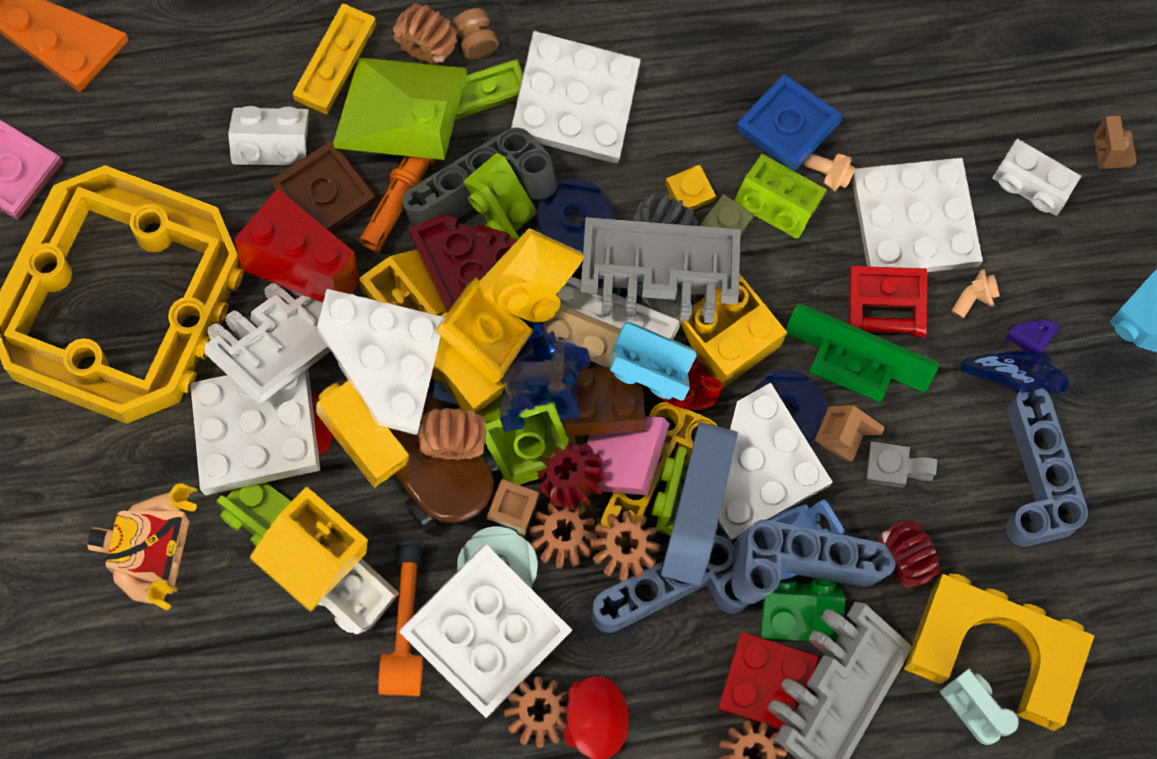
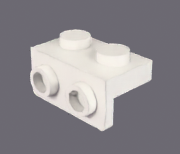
M255 106L233 108L228 132L231 162L243 165H294L307 156L306 139L309 126L308 109H296L294 107H282L280 109L258 108Z
M361 559L318 605L327 607L335 615L334 619L342 629L350 633L360 634L374 626L400 593Z

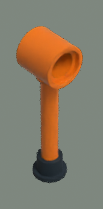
M399 541L395 543V549L399 551L398 565L401 566L395 652L381 654L379 694L420 697L423 656L411 654V643L399 630L414 616L417 567L422 565V553L427 551V545L417 541Z

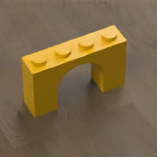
M447 312L443 313L441 316L445 317ZM442 336L440 337L431 377L443 385L463 411L472 410L477 414L501 396L505 385L501 380L493 384ZM349 380L341 386L338 383H334L319 395L320 401L317 402L316 414L374 488L406 466L409 454L387 427L378 426L375 423L368 407L359 393L354 390Z
M953 573L948 574V576L942 574L934 582L912 643L913 648L907 657L903 669L942 684L949 679L962 640L970 628L981 624L1003 626L1014 632L1022 640L1030 657V675L1016 716L1053 731L1064 726L1094 635L1083 631L1084 627L1075 621L1068 619L1057 621L1046 616V611L1038 606L1031 604L1020 606L1008 601V595L995 589L983 591L971 586V581L964 576Z

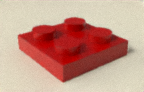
M741 632L717 711L760 725L765 723L769 728L780 731L783 725H787L768 709L772 700L780 701L795 712L799 703L788 695L781 685L786 678H789L809 691L810 687L807 683L815 671L818 656Z

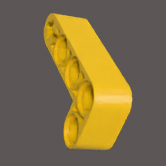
M667 402L656 405L650 412L649 417L669 418L674 422L675 428L667 431L660 454V462L657 464L649 494L644 495L640 500H631L624 493L613 492L602 516L601 524L610 528L607 516L613 513L619 519L621 510L623 512L630 511V523L636 524L638 518L641 515L644 516L661 479L666 458H670L673 452L676 453L680 446L687 448L685 457L690 459L694 443L691 436L696 434L699 422L715 426L717 424L693 411L676 407ZM622 537L619 544L614 542L615 546H619L621 549L629 545L628 538Z

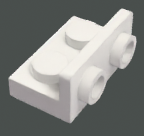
M1016 139L992 179L999 182L1000 186L1006 191L1018 193L1032 201V204L1040 211L1050 212L1057 216L1069 199L1081 175Z

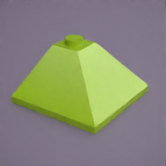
M359 57L333 142L334 148L445 160L467 69Z

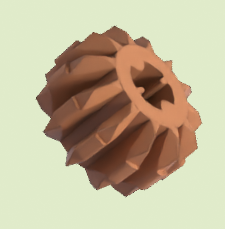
M414 3L397 18L396 25L393 28L395 33L393 38L397 43L401 44V50L407 51L411 58L419 59L422 64L428 62L430 65H438L439 62H443L446 57H449L454 50V45L457 42V31L449 25L450 20L442 17L439 11H433L428 5L422 7L420 4Z
M445 408V410L434 409L421 416V425H419L418 438L421 452L430 455L432 458L455 459L458 461L460 459H472L483 454L484 444H486L484 417L472 410L463 411L460 408L456 410Z
M552 502L548 503L549 516L539 511L535 514V520L540 525L530 527L529 534L538 538L532 542L531 546L534 551L545 549L541 556L543 563L549 562L552 556L557 557L556 568L562 569L564 558H568L570 564L576 567L579 565L578 554L588 558L592 553L587 544H590L592 539H596L597 534L588 530L595 526V520L593 518L581 520L585 513L583 506L578 507L573 513L570 512L565 504L562 507V511H558ZM558 528H565V533L568 529L571 531L569 541H561V536L558 540L555 538Z
M624 511L622 523H619L613 513L609 514L607 522L610 528L598 524L595 531L602 538L592 539L590 543L591 548L604 550L594 556V563L601 564L606 560L609 562L604 570L606 576H610L615 567L620 568V581H626L628 568H631L636 578L642 577L643 568L641 564L650 568L655 564V560L648 553H656L660 550V544L647 541L657 534L656 528L653 527L643 531L641 528L646 521V517L643 515L638 518L636 524L630 523V511ZM626 537L628 538L629 545L635 546L636 550L631 548L629 554H622L621 547L615 546L614 542L619 544L621 538Z
M541 677L535 678V690L532 691L525 681L520 682L519 689L524 697L515 693H510L508 696V701L518 708L504 710L505 718L518 719L508 727L509 732L514 734L524 729L525 731L520 739V743L523 745L529 742L531 735H535L536 747L538 749L543 748V735L546 734L553 744H557L560 738L554 728L564 732L568 725L567 721L561 719L567 717L568 706L560 705L569 700V693L567 691L562 692L555 697L554 693L557 690L558 682L553 680L549 684L548 689L543 690ZM535 704H544L543 710H550V714L544 716L543 722L534 721L535 715L531 717L528 715V712L534 711Z
M746 721L743 723V735L738 729L732 727L728 731V735L733 743L724 740L720 742L719 748L730 755L722 756L719 759H748V756L743 757V752L747 753L751 748L757 749L759 751L757 757L762 756V759L781 758L786 756L788 751L783 747L774 748L773 745L777 743L774 739L778 732L774 733L769 739L765 737L768 730L767 724L761 723L755 734L751 722Z

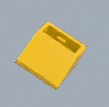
M417 250L389 256L359 278L361 293L364 298L438 316L446 312Z
M740 273L737 304L720 303L721 288L716 289L713 323H704V318L702 317L704 298L692 306L689 321L679 320L691 347L696 350V358L712 377L721 381L723 388L779 349L787 334L784 327Z
M306 487L277 516L250 556V559L311 612L366 555L368 539Z

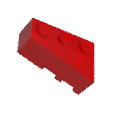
M278 188L234 239L243 271L319 302H324L327 289L352 294L360 284L354 251Z

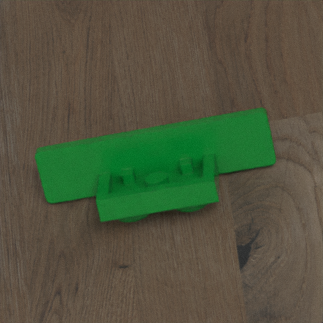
M800 303L796 304L786 327L787 335L819 348L809 371L810 373L880 403L891 379L918 391L926 392L939 367L937 361Z

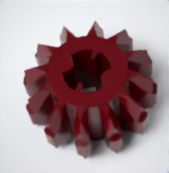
M569 440L565 450H562L560 446L553 445L555 455L552 458L542 456V462L546 468L536 471L538 478L543 482L539 487L546 497H550V501L556 507H561L565 504L569 510L575 511L580 500L584 505L591 506L589 496L592 493L602 495V488L597 483L607 480L606 473L601 468L604 465V461L599 454L593 453L594 450L590 445L583 443L581 446H578L574 441Z
M909 518L902 522L898 521L890 525L889 528L879 535V543L887 545L896 562L892 572L897 582L908 590L928 583L940 573L939 557L934 550L935 546L931 543L929 535L923 531L922 526Z

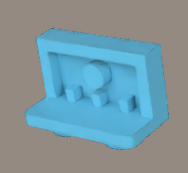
M626 321L609 353L610 371L614 372L615 377L625 383L635 384L638 382L650 387V390L661 398L671 399L674 397L683 401L690 388L688 372L697 354L696 350Z

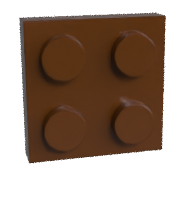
M332 140L269 181L274 192L277 188L330 232L376 202L375 195L340 150L334 148Z
M610 367L563 370L566 436L646 431L642 384L638 382L628 384L615 377L614 372L610 371Z

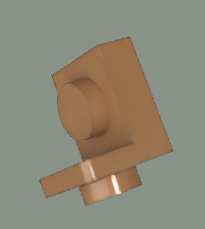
M1106 116L1093 135L1099 169L1133 167L1137 160L1132 132L1123 129L1121 116Z

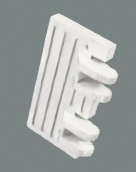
M271 283L264 289L268 300L251 312L250 321L257 328L238 311L234 310L226 315L225 321L240 340L238 341L223 326L216 323L207 330L211 340L206 343L204 351L213 362L259 405L331 351L317 332L323 303L288 289L296 298L295 300L275 283Z

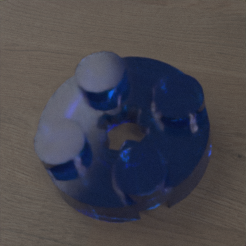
M567 179L559 182L555 193L550 197L540 200L537 224L541 234L583 253L585 220L578 222V224H571L570 220L565 219L564 215H570L573 209L580 210V216L585 217V220L586 217L613 219V209L609 199L607 201L606 197L601 193V189L594 183L582 179Z
M779 370L766 376V379L762 380L753 392L771 383L782 402L788 400L791 407L798 409V413H793L792 418L807 442L813 441L827 412V401L821 388L819 387L818 389L810 381V377L795 370Z

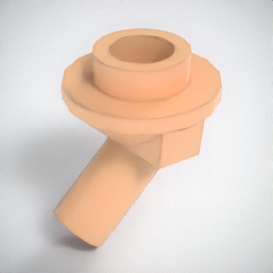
M811 153L803 162L805 167L826 174L823 183L833 191H836L839 186L846 188L855 170V167L850 165L852 158L841 154H836L834 160L831 161Z
M985 269L981 270L975 281H972V285L962 292L951 312L964 319L976 299L989 306H995L993 298L1000 297L995 275L987 276Z

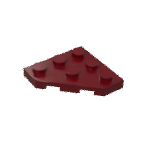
M446 215L436 217L408 229L410 238L447 313L467 285L475 278L480 281L518 241L508 237L507 232L482 225L474 228L460 224L457 218Z

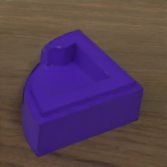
M1043 319L1041 321L1022 322L1014 326L1005 338L1035 358H1038L1060 325Z

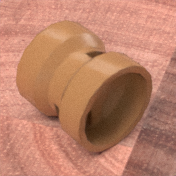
M481 8L464 11L452 21V27L457 31L456 36L463 40L461 49L464 56L471 60L483 58L494 52L499 46L495 33L488 28L489 18L487 13Z

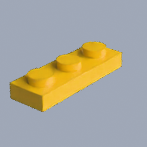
M342 3L293 92L294 101L326 115L329 113L376 26V17Z

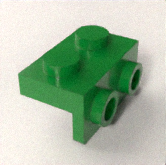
M794 578L780 581L775 591L763 598L760 623L761 638L809 641L812 632L818 631L826 634L836 643L840 635L829 627L821 617L827 609L834 611L844 618L846 598L842 587L836 585L834 581L814 579L812 583L796 582Z

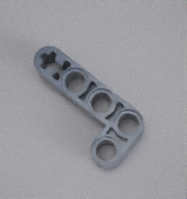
M1035 384L1027 385L1017 393L1007 409L1008 418L1036 501L1019 508L1006 524L1008 538L1015 545L1021 547L1037 545L1070 536L1086 522L1088 516L1087 505L1051 397L1043 387ZM1033 436L1045 439L1048 444V450L1039 448L1035 444ZM1045 473H1054L1060 480V487L1051 485L1047 481ZM1058 509H1064L1070 513L1072 524L1064 523L1059 518ZM1020 519H1030L1035 525V533L1025 531L1021 526Z
M699 422L661 576L698 586L701 585L713 546L738 431Z
M759 520L743 531L736 539L732 590L740 601L754 604L775 591L779 586L781 571L858 587H870L889 576L893 572L896 562L887 545L879 542L771 520ZM753 536L759 537L762 540L764 550L755 544ZM791 543L799 547L802 557L794 553ZM829 551L837 556L839 565L831 560ZM750 574L759 578L761 589L753 585Z
M723 536L714 537L712 549L718 550L724 555L725 563L716 566L708 562L700 586L690 583L680 584L671 578L661 576L664 563L662 561L652 568L644 570L642 577L636 578V576H632L626 579V581H622L601 592L593 603L591 614L593 624L602 632H616L704 586L708 587L721 610L731 614L742 612L748 604L729 599L724 590L725 586L732 584L735 549L733 544ZM641 585H648L655 591L656 598L650 602H643L637 598L635 589ZM623 594H626L628 604L618 609L616 619H612L609 614L601 615L604 604H608L611 609L623 603Z

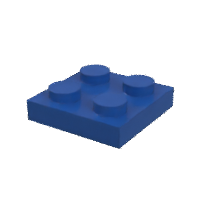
M783 74L738 121L737 132L795 172L840 124L842 114Z

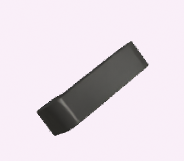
M511 128L502 132L405 192L402 204L411 227L442 215L459 219L475 209L468 200V196L471 194L463 181L496 153L505 156L530 198L538 200L550 197L555 193L558 182L549 153L523 128Z

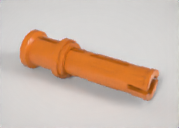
M404 156L399 167L391 171V184L371 217L369 224L358 239L360 243H363L364 247L374 252L381 251L386 238L404 209L402 198L405 192L421 182L428 167L433 166L437 159Z

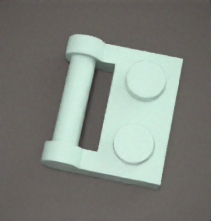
M970 669L939 691L976 739L982 744L991 745L997 742L1001 736H1007L1018 728L1019 722L1016 714L1008 709L1002 710L990 696L992 689L986 680L979 674L974 675Z

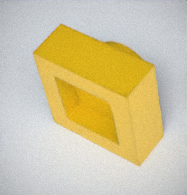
M700 165L666 178L665 185L670 195L676 201L683 200L685 207L697 210L715 202L716 195Z

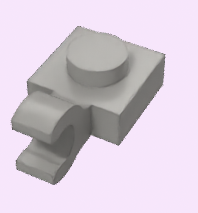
M871 442L865 483L904 488L907 478L933 481V476H936L937 459L925 457L909 458L910 447Z

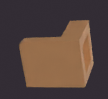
M854 405L830 406L815 441L842 460L848 462L854 460L863 436L882 435L885 427Z
M501 479L487 515L488 520L516 529L517 534L525 539L539 504V492Z

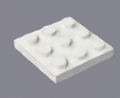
M534 31L511 128L525 129L539 144L617 164L622 150L640 59Z
M962 158L857 168L854 170L851 179L867 266L927 268V272L979 267L983 260Z
M308 369L260 405L228 375L190 383L200 490L204 495L320 471Z
M484 544L399 630L485 718L572 631L487 544Z

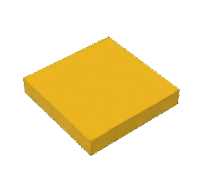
M475 278L467 285L435 331L495 384L502 379L533 330L518 316L501 310L486 297L478 284L480 281Z

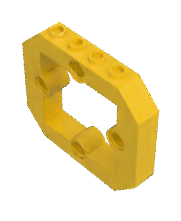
M106 165L53 185L0 290V359L10 377L16 382L126 424L178 404L183 394H188L191 391L190 383L196 380L197 373L194 370L199 359L207 357L204 353L205 345L211 340L207 334L208 328L216 323L218 325L222 324L228 311L227 299L232 290H238L244 276L238 254L218 207ZM89 210L130 225L136 241L142 249L148 252L163 251L172 242L204 253L184 297L174 302L170 307L168 314L170 327L145 380L110 368L109 361L103 351L91 339H77L63 350L27 336L48 292L61 291L71 281L72 269L66 256ZM149 224H160L156 231L151 233L144 232V229ZM57 263L56 268L50 273H41L45 265ZM197 316L200 318L193 327L182 326V322L187 317ZM84 358H95L91 367L78 369L79 363Z

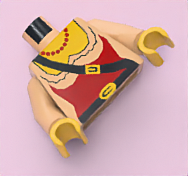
M183 483L176 484L171 492L134 504L128 511L118 512L113 530L97 527L91 529L88 539V550L108 553L106 568L113 574L114 583L132 600L155 604L164 610L170 609L171 605L164 602V598L167 593L173 594V592L176 593L178 591L175 588V583L190 522L185 513L179 510L184 509L192 512L196 510L197 505L188 502L187 498L192 492H197V488Z

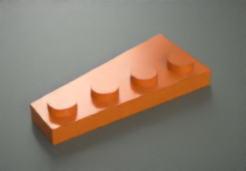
M0 0V34L79 93L129 41L127 34L46 0Z

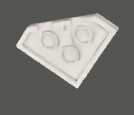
M327 289L317 325V332L329 346L338 360V365L354 390L363 399L375 423L378 426L417 435L441 337L435 330L444 317Z
M771 383L737 401L730 430L738 431L718 519V525L730 542L736 540L743 531L755 522L769 520L832 484L829 475Z

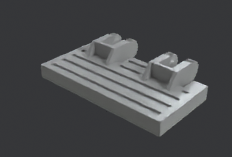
M586 217L583 247L585 258L582 261L580 293L597 294L598 279H603L601 315H610V312L613 310L612 287L627 288L624 311L626 312V317H635L637 282H643L642 297L672 300L676 299L677 285H681L679 320L689 321L692 312L691 293L705 294L702 317L704 318V323H713L716 288H721L720 303L737 304L741 229Z
M855 602L847 615L857 625V628L834 611L825 610L821 618L840 635L836 643L829 636L818 631H813L809 637V641L825 654L807 683L817 693V696H813L797 682L786 678L781 687L799 703L798 708L794 712L786 704L776 700H772L768 707L777 718L787 725L782 726L774 740L797 759H849L913 648L866 604Z

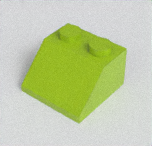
M553 377L501 394L498 399L479 412L485 421L486 445L503 474V480L517 485L539 479L536 471L546 468L542 462V456L552 458L555 455L553 445L560 446L562 450H565L569 440L576 443L574 436H566L564 401Z

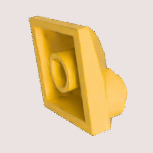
M529 228L478 284L483 294L501 310L530 322H545L550 320L559 310L561 301L557 294L585 257L581 251Z

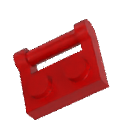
M851 266L849 268L847 324L866 332L911 334L913 338H925L927 331V268ZM862 306L913 308L912 319L862 317Z

